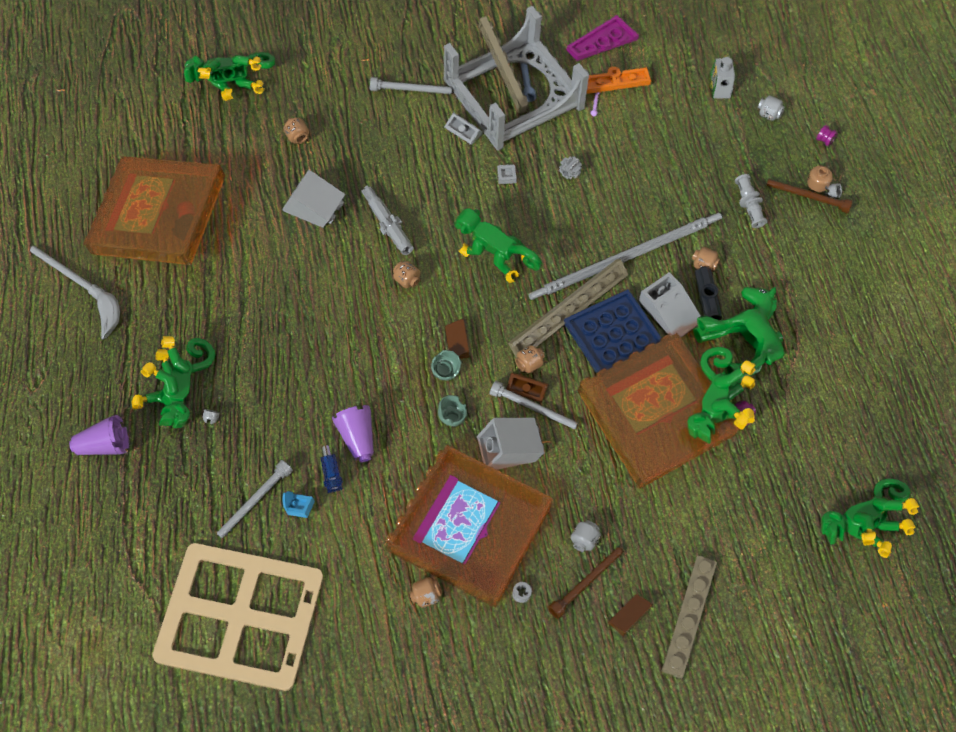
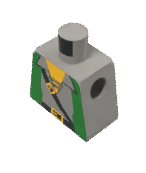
M729 57L715 59L710 72L713 98H730L735 79L733 60Z

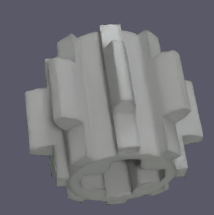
M575 156L565 157L560 162L559 172L566 179L576 178L581 173L579 170L582 168V163Z

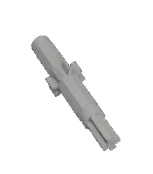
M365 186L362 193L369 202L373 213L380 221V231L383 235L387 234L403 255L410 254L413 251V246L401 229L402 221L398 216L394 217L371 186Z

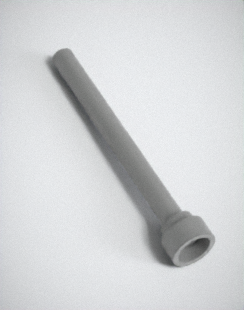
M371 77L370 91L385 88L452 94V87L385 82L378 79V77Z
M497 380L493 383L490 395L494 397L504 396L561 424L576 429L578 422L505 389L506 387L503 386V383Z
M281 460L276 465L275 473L217 532L219 537L223 538L280 478L288 477L293 472L286 462Z

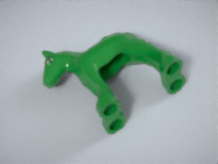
M744 287L741 291L742 298L754 305V308L744 310L731 318L717 320L706 315L698 317V327L693 328V334L697 342L703 343L731 333H742L745 340L755 348L754 358L750 361L755 364V371L752 375L760 372L761 366L764 363L772 365L774 361L783 358L785 355V350L782 346L783 335L779 331L775 332L768 321L777 307V299L774 297L776 287L769 291L762 288ZM731 363L730 366L724 369L722 374H730L737 368L741 369L742 364ZM744 372V374H743L744 376H747V375H748V376H752V375H749V374H747V373H745V372ZM743 376L741 379H739L738 381H736L734 384H732L731 386H729V389L732 388V387H733L734 385H736L737 383L740 384L741 381H742V379L744 378V376Z

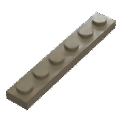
M486 16L480 18L478 27L519 114L525 113L528 99L521 92V84L514 77V69L507 62V54L500 47L501 42L499 37L495 36L493 32V24L491 21H488Z
M699 555L696 557L662 668L664 673L681 679L684 676L716 568V561Z

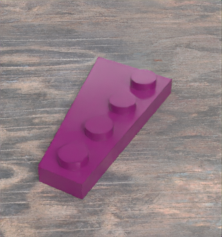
M616 15L569 44L566 51L578 61L636 41L639 35Z

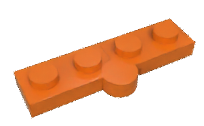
M610 67L607 73L589 75L586 94L650 85L651 79L648 69L646 67L625 70L621 73L619 68Z

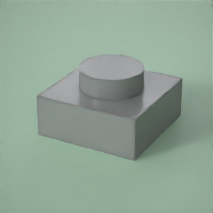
M497 165L498 184L516 183L515 165Z

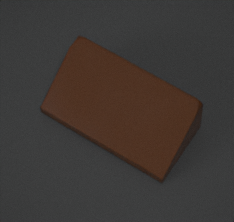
M464 319L446 325L445 331L449 351H454L460 359L469 358Z
M511 372L506 389L542 403L549 384Z
M635 594L608 623L624 637L652 609L653 604Z

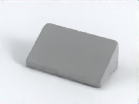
M454 112L444 126L471 145L483 134V131Z

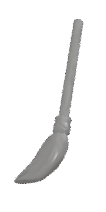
M32 246L30 248L31 253L87 289L88 293L97 300L101 318V338L103 340L106 339L119 322L120 306L116 297L109 292H105L104 289L96 284H91L36 246Z

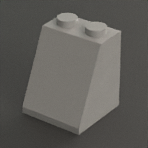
M308 170L282 211L323 228L327 223L331 224L336 215L333 213L336 209L339 211L344 204L342 199L345 194Z
M493 418L477 435L486 472L536 462L544 454V446L540 439L539 428L535 418Z

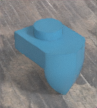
M291 491L283 493V507L287 514L308 518L315 502L313 497L294 494Z

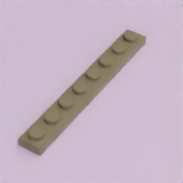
M616 259L508 342L515 357L518 351L529 345L537 347L565 325V318L584 310L629 274L622 260Z

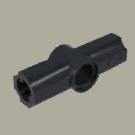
M701 267L695 270L694 273L699 291V303L702 305L704 315L721 320L722 313L717 297L718 288L714 284L711 269Z

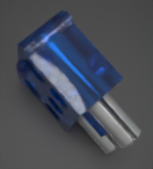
M323 446L324 457H320L325 478L324 486L327 487L328 493L342 490L343 479L339 474L335 454L331 455L329 446H326L327 455L325 446Z

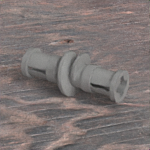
M743 174L735 179V184L739 186L742 197L739 204L741 207L747 208V213L752 221V228H759L767 223V219L764 218L760 206L763 198L758 197L760 193L752 187L750 175Z

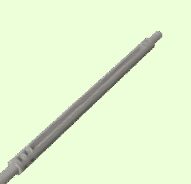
M718 212L707 218L702 217L694 222H690L652 240L547 283L544 287L529 293V298L533 300L545 294L550 295L553 292L598 274L616 259L626 262L706 228L708 224L722 219V216Z

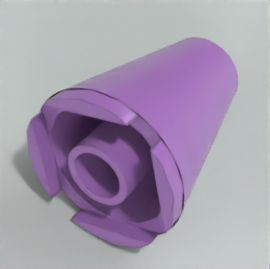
M362 405L363 409L359 410L357 406L336 413L337 418L332 417L333 423L353 458L359 460L360 463L371 460V456L374 455L372 418L368 405Z
M118 415L110 416L72 436L69 442L71 451L76 455H117L127 453L125 449L129 448V437L126 427L122 428L120 422H123L122 418Z

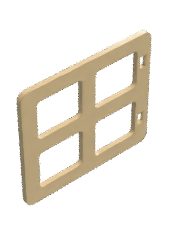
M197 543L189 545L152 655L156 663L282 691L290 690L294 686L323 581L322 572L317 568ZM201 561L245 570L236 601L233 605L190 596ZM265 573L305 583L295 617L290 618L250 609L260 574ZM306 592H313L310 604L304 602ZM185 613L228 622L218 658L211 659L172 649L182 616ZM245 626L284 633L290 636L279 672L234 663ZM289 654H296L293 667L286 665Z

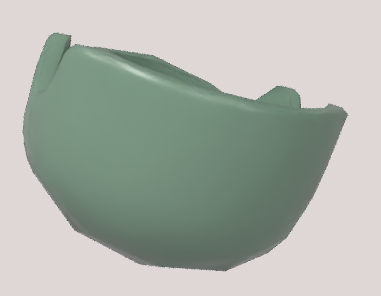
M449 350L440 352L433 358L431 363L432 373L439 380L449 381L455 378L461 368L459 356L454 351Z
M447 395L443 397L438 405L439 419L451 427L462 424L467 417L466 404H462L458 396Z

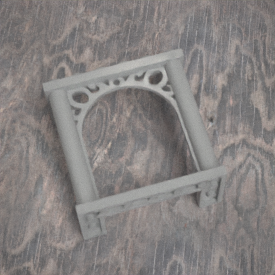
M533 6L527 8L526 21L520 31L509 42L501 46V49L506 52L508 63H525L539 69L549 81L550 94L541 107L505 124V114L496 103L490 105L488 117L463 84V82L497 67L491 52L459 66V54L450 43L444 45V80L449 87H452L454 94L497 151L503 148L505 141L573 108L581 111L585 107L589 79L588 71L579 63L573 66L572 80L569 78L566 70L561 68L557 59L540 42L542 16ZM531 52L534 58L527 59L526 54ZM558 90L563 91L565 95L559 96L554 92Z

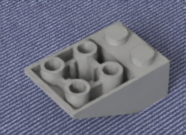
M670 272L641 291L638 303L675 342L698 326L697 318L700 317L699 312L682 284Z

